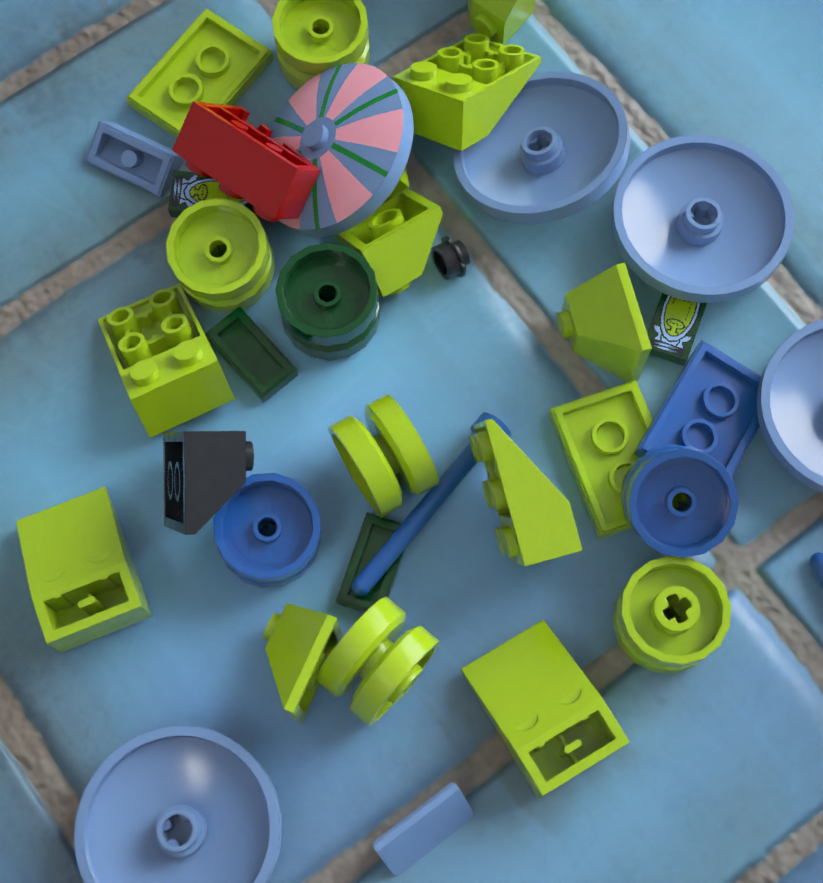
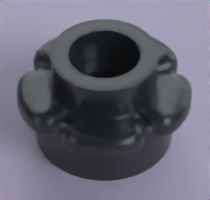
M448 236L442 237V243L431 248L432 259L438 272L446 280L454 276L464 277L466 275V266L470 264V257L466 247L460 240L453 242Z

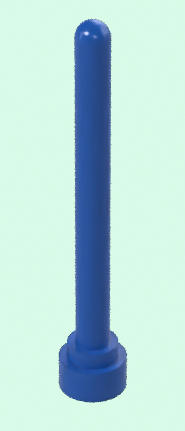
M483 412L471 426L472 433L470 435L476 434L474 424L493 419L511 437L508 427L496 416L487 412ZM470 443L439 478V484L428 491L353 580L351 588L354 594L365 596L370 592L476 465Z

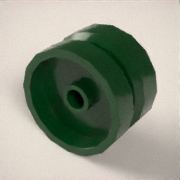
M323 243L308 246L294 254L281 269L275 289L284 331L297 349L310 357L331 361L350 357L366 347L377 331L380 307L375 272L364 256L348 246Z

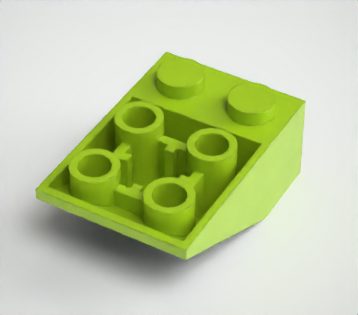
M473 33L466 35L463 40L449 47L441 48L438 50V53L431 57L413 63L410 68L393 76L392 80L402 88L411 105L414 123L413 133L463 151L490 134L541 64V56L525 52L522 46L500 44L491 41L487 35Z
M180 283L169 288L160 289L149 297L126 307H119L110 314L98 318L130 401L150 438L235 400L218 359Z
M493 419L474 424L476 434L469 435L470 445L476 463L484 462L488 480L482 481V488L488 508H495L498 512L501 526L494 528L502 556L507 555L512 562L526 567L582 551L570 502Z
M106 486L16 521L31 599L46 644L63 653L153 617Z
M544 620L460 669L537 799L630 743L601 695Z

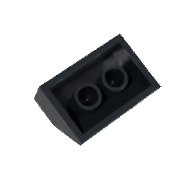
M246 431L163 432L165 527L184 535H196L246 483V471H252L254 465L252 441H246Z

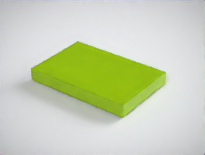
M206 8L126 97L127 103L132 109L177 138L193 101L234 106L274 60L273 52Z
M636 380L550 408L549 411L550 418L599 540L632 529L624 516L620 494L624 476L635 459L638 458L633 453L653 421ZM683 492L673 497L672 505L674 509L678 508V501L685 502L686 497Z

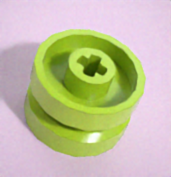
M280 0L277 3L272 23L279 67L288 83L299 89L316 75L338 65L348 63L369 64L368 20L366 8L361 0Z
M224 198L201 200L185 209L171 225L166 241L167 261L189 298L202 308L219 313L233 312L239 306L245 309L258 302L269 289L275 271L273 250L256 214L240 202Z
M384 394L365 405V421L369 431L359 419L350 415L328 427L331 439L352 479L371 508L381 518L402 506L403 496L399 482L407 491L417 496L439 484L435 465L421 437L405 412L389 394Z
M669 555L648 561L632 574L614 604L612 626L619 646L634 663L651 672L673 674L691 669L721 645L730 627L731 603L724 584L710 568L692 558ZM663 611H671L675 617L668 620L664 616Z
M387 596L377 601L356 621L329 654L316 676L317 682L335 697L349 693L360 683L351 698L350 710L369 727L374 725L393 705L397 704L418 680L424 667L440 645V641L421 625L407 630L396 640L405 625L406 612Z

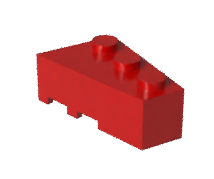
M193 101L172 148L173 152L186 160L185 166L196 174L212 177L220 183L219 189L225 194L236 199H245L254 205L253 212L267 221L278 222L279 219H298L321 170L289 144L283 143V145H280L272 140L270 137L273 131L266 125L260 124L258 129L252 126L247 121L250 112L244 107Z

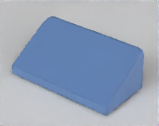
M99 121L85 162L157 196L163 197L172 182L173 172L179 171L184 159L173 152L171 148L111 121Z
M451 782L375 840L373 848L392 874L400 875L470 821L474 816L473 810L456 783L452 784Z

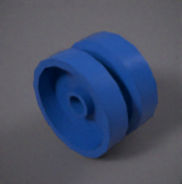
M678 444L654 447L635 459L624 476L620 494L624 516L635 533L645 543L660 553L681 558L705 554L722 543L735 524L739 506L735 482L724 465L705 452ZM683 492L686 494L685 502L678 501V508L674 509L672 505L673 497Z
M277 473L246 477V483L213 517L214 541L225 565L245 583L261 588L281 587L300 578L315 561L321 542L320 512L310 492L292 478ZM269 524L276 525V532L272 536H262L258 531L261 526L268 529Z

